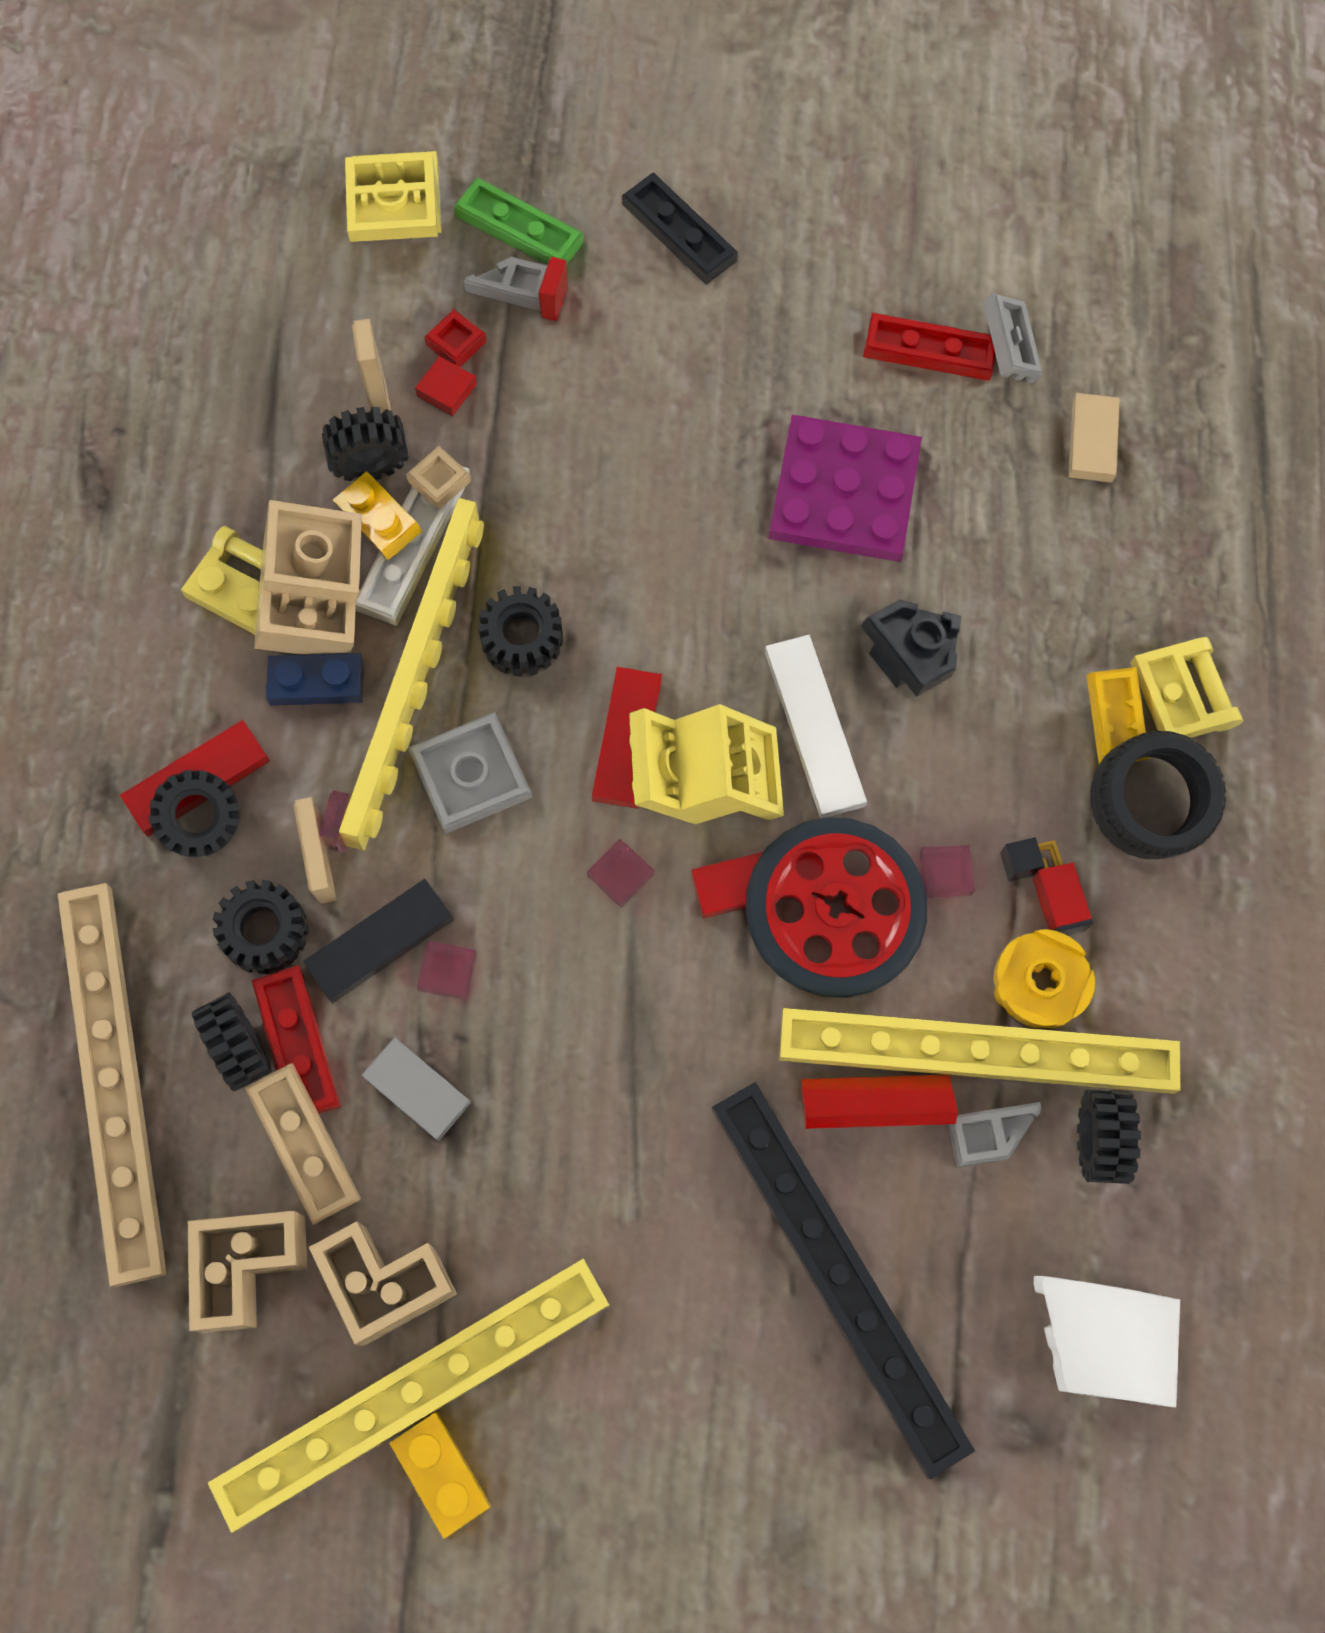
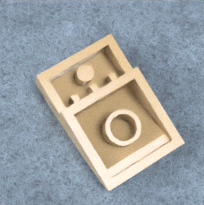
M269 500L262 552L254 649L301 655L351 653L354 645L355 607L359 595L362 514Z

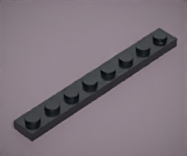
M752 1083L714 1105L712 1112L926 1478L931 1480L975 1452L757 1083Z

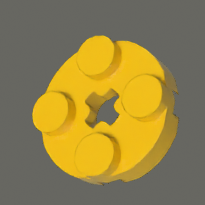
M1037 930L1033 933L1017 937L1002 951L995 965L993 979L995 984L994 995L997 1003L1005 1008L1011 1017L1026 1026L1036 1029H1059L1087 1008L1094 994L1093 969L1090 971L1089 963L1084 957L1086 955L1085 951L1074 939L1054 930ZM1043 968L1049 969L1051 971L1050 979L1056 982V988L1047 987L1044 991L1038 989L1036 981L1032 979V972L1039 973Z

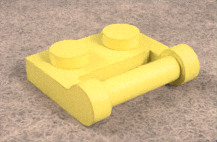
M222 526L216 532L211 548L182 587L183 595L192 602L255 635L260 582L225 563L232 554L261 570L263 550L240 539L237 531L227 526Z
M1208 637L1197 638L1134 656L1130 662L1131 667H1137L1139 686L1158 731H1172L1192 738L1213 731H1226L1243 722L1239 708L1232 707L1212 660L1211 654L1214 650ZM1185 661L1193 662L1213 713L1207 714Z

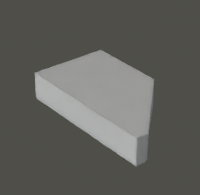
M510 257L496 263L497 268L477 277L472 274L464 280L465 292L540 311L538 291L547 266Z
M1040 1102L959 1114L956 1124H948L956 1167L962 1168L1009 1159L1033 1120L1042 1110Z

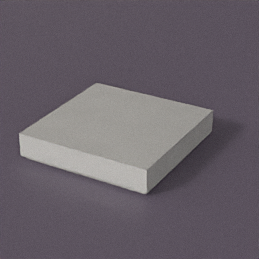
M495 712L408 747L445 834L532 798L528 784Z

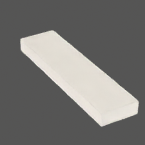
M412 486L402 508L418 523L423 532L389 561L380 552L378 553L359 591L355 611L394 626L398 625L449 522L457 500L461 497L465 487L438 510Z
M810 634L766 646L765 655L820 818L831 817L865 807L867 800Z

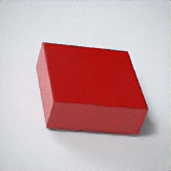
M551 257V260L549 259L538 291L540 314L544 319L557 321L568 288L567 263L564 259Z
M455 309L424 336L427 347L459 367L487 342L486 333Z
M439 356L415 387L416 396L454 416L477 385L476 376Z

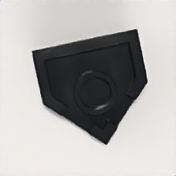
M898 600L866 617L861 625L862 629L874 643L869 652L870 656L896 688L906 683L917 697L949 679L956 670L957 634L960 632V615L945 611L940 615L918 609V604Z

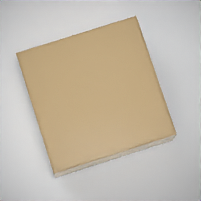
M440 446L435 448L406 474L408 482L438 510L471 482L470 473Z

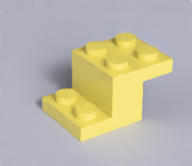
M436 151L345 157L347 232L350 242L438 237V233H442L439 169Z
M721 704L676 720L645 708L629 713L633 766L632 788L635 805L692 824H699L738 811H743L766 820L784 816L776 727Z

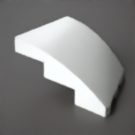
M1034 1276L1035 1292L1045 1295L1051 1324L1046 1326L1044 1331L1048 1346L1053 1354V1369L1059 1391L1176 1408L1180 1321L1179 1299L1082 1281Z

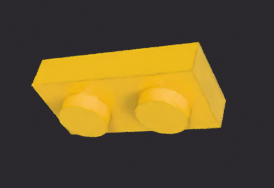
M367 471L333 499L340 511L362 514L361 533L388 561L423 532L418 523Z
M438 1412L433 1413L389 1443L443 1539L491 1507Z

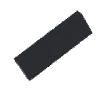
M654 172L622 195V205L706 285L737 262L738 251Z
M423 879L305 959L303 963L333 1004L451 923L454 919L427 880Z

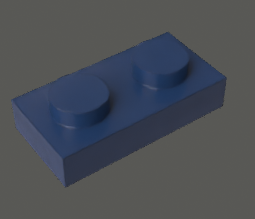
M361 653L268 656L266 699L270 706L363 703Z

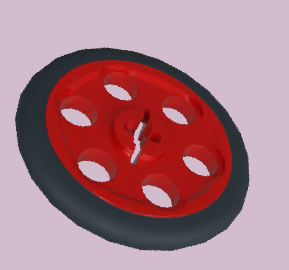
M825 817L805 821L783 832L766 847L755 864L746 891V917L751 938L761 957L778 976L800 990L822 997L848 998L870 993L890 983L910 964L921 946L927 925V895L922 876L914 861L893 837L874 825L852 818ZM851 851H858L866 855L869 860L868 872L863 876L849 874L843 865L845 854ZM810 854L820 860L822 873L818 878L806 880L798 875L795 863L800 856ZM888 890L894 894L898 902L897 910L894 914L885 916L874 910L871 901L876 891ZM837 895H841L845 898L843 906L849 909L850 914L841 912L837 918H833L829 915L830 906L824 903V899L833 900ZM791 897L801 904L802 917L797 922L785 923L779 919L775 908L776 903L780 899ZM868 933L876 938L878 942L877 955L871 959L858 957L852 949V941L855 935ZM816 936L825 939L830 945L831 950L828 960L823 963L810 961L804 954V944L807 939Z

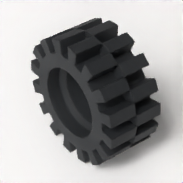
M364 407L356 408L357 413L351 414L347 410L341 412L342 419L334 416L329 420L330 425H324L322 439L329 471H333V475L337 478L344 475V480L352 481L355 477L359 478L367 471L375 480L382 479V473L390 476L395 473L394 468L401 469L405 466L404 461H408V448L403 424L398 415L393 416V412L388 409L381 413L380 407H372L370 412H365Z
M513 586L514 595L508 596L505 589L497 592L499 600L496 602L490 597L486 602L487 611L481 610L479 615L481 624H478L482 649L487 655V660L492 666L497 663L499 671L505 674L508 668L512 669L513 676L522 677L523 669H528L530 676L536 675L537 666L539 665L546 670L551 666L550 658L552 657L556 660L560 654L559 646H563L562 621L556 603L551 605L550 597L544 592L539 598L537 596V589L532 587L528 588L527 594H522L521 586ZM527 618L537 624L539 633L536 639L529 644L514 645L508 642L503 635L506 625L512 620Z
M186 770L168 777L155 790L156 793L153 800L151 799L149 806V821L156 838L170 851L186 857L207 856L226 846L235 835L240 820L238 800L229 785L218 776L202 770ZM190 795L206 797L212 803L215 811L214 820L210 827L199 833L185 831L176 820V808L179 802Z
M252 880L245 882L247 889L242 891L238 886H235L230 890L234 896L230 900L223 897L218 903L222 907L221 913L214 912L213 921L217 924V928L212 929L214 937L219 942L217 945L236 966L239 965L244 971L249 973L252 970H256L259 974H268L269 968H274L276 972L285 969L282 963L286 960L293 963L298 958L295 954L297 948L303 950L306 945L303 935L308 934V925L305 922L307 917L295 897L280 884L275 887L271 881L262 880V885H257ZM261 910L271 911L276 914L279 920V929L272 940L264 944H252L245 940L243 926L251 914Z
M230 992L192 1011V1018L195 1021L196 1029L200 1033L199 1036L205 1044L210 1058L215 1062L216 1069L219 1074H222L225 1083L229 1085L232 1091L235 1092L272 1072L269 1060L265 1056L266 1053L260 1045L259 1039L251 1027V1023L245 1017L244 1011Z
M1099 1089L1084 1091V1096H1082L1080 1101L1082 1108H1079L1078 1111L1080 1124H1077V1133H1079L1077 1150H1080L1079 1166H1082L1081 1173L1085 1177L1086 1182L1130 1184V1182L1134 1181V1173H1137L1139 1167L1136 1159L1140 1158L1141 1149L1138 1147V1140H1141V1131H1138L1140 1116L1139 1113H1136L1138 1105L1136 1100L1133 1099L1134 1095L1132 1092Z

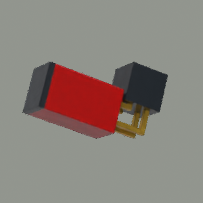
M1036 837L1005 844L1000 855L1008 881L1034 876L1032 880L1048 930L1058 931L1067 936L1087 931L1093 924L1074 863L1063 864L1056 841L1052 840L1038 844ZM1049 850L1054 867L1048 868L1046 858H1042L1041 851Z

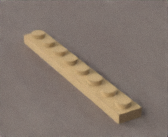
M107 883L58 893L109 1285L111 1287H119L166 1276L167 1271L112 888Z

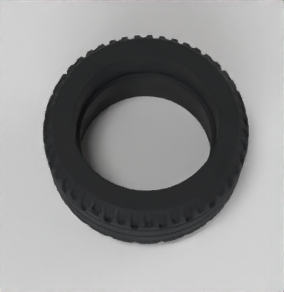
M1172 731L1142 733L1114 747L1101 760L1091 783V809L1093 810L1095 822L1100 827V831L1115 847L1129 855L1142 859H1166L1187 853L1202 845L1216 830L1226 806V784L1222 780L1224 776L1221 773L1220 766L1216 765L1217 761L1212 757V754L1208 753L1207 749L1199 742H1195L1194 739ZM1154 757L1171 764L1179 771L1187 784L1190 795L1189 812L1183 825L1171 835H1159L1146 830L1134 820L1126 806L1124 799L1125 777L1131 765L1139 758Z

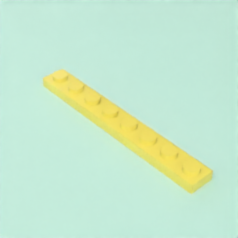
M462 498L457 500L339 830L347 847L365 851L369 837L376 838L380 830L383 812L379 808L384 794L390 795L395 787L398 768L394 766L400 751L406 752L409 747L413 732V726L409 724L414 709L420 710L424 704L427 694V683L424 681L429 667L435 668L440 659L442 642L439 641L442 629L443 627L449 628L452 624L456 611V601L453 600L458 586L462 588L465 586L470 571V561L467 558L471 547L477 548L482 539L484 522L479 521L477 506L474 501Z
M783 1008L779 1061L1170 1094L1180 1091V1041Z
M581 1259L208 1482L231 1533L241 1529L607 1308L609 1303L585 1260Z

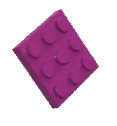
M792 414L768 539L901 562L922 437Z

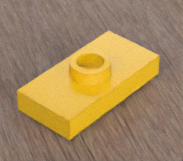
M1137 667L1091 672L1086 675L1099 764L1105 755L1117 745L1134 736L1146 733ZM1142 757L1136 760L1135 762L1146 761L1150 758Z

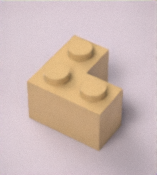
M295 1211L188 1221L189 1331L208 1333L257 1328L255 1274L307 1269L305 1216Z
M356 1221L309 1247L355 1345L365 1346L458 1295L435 1248L428 1243L385 1266L367 1228Z

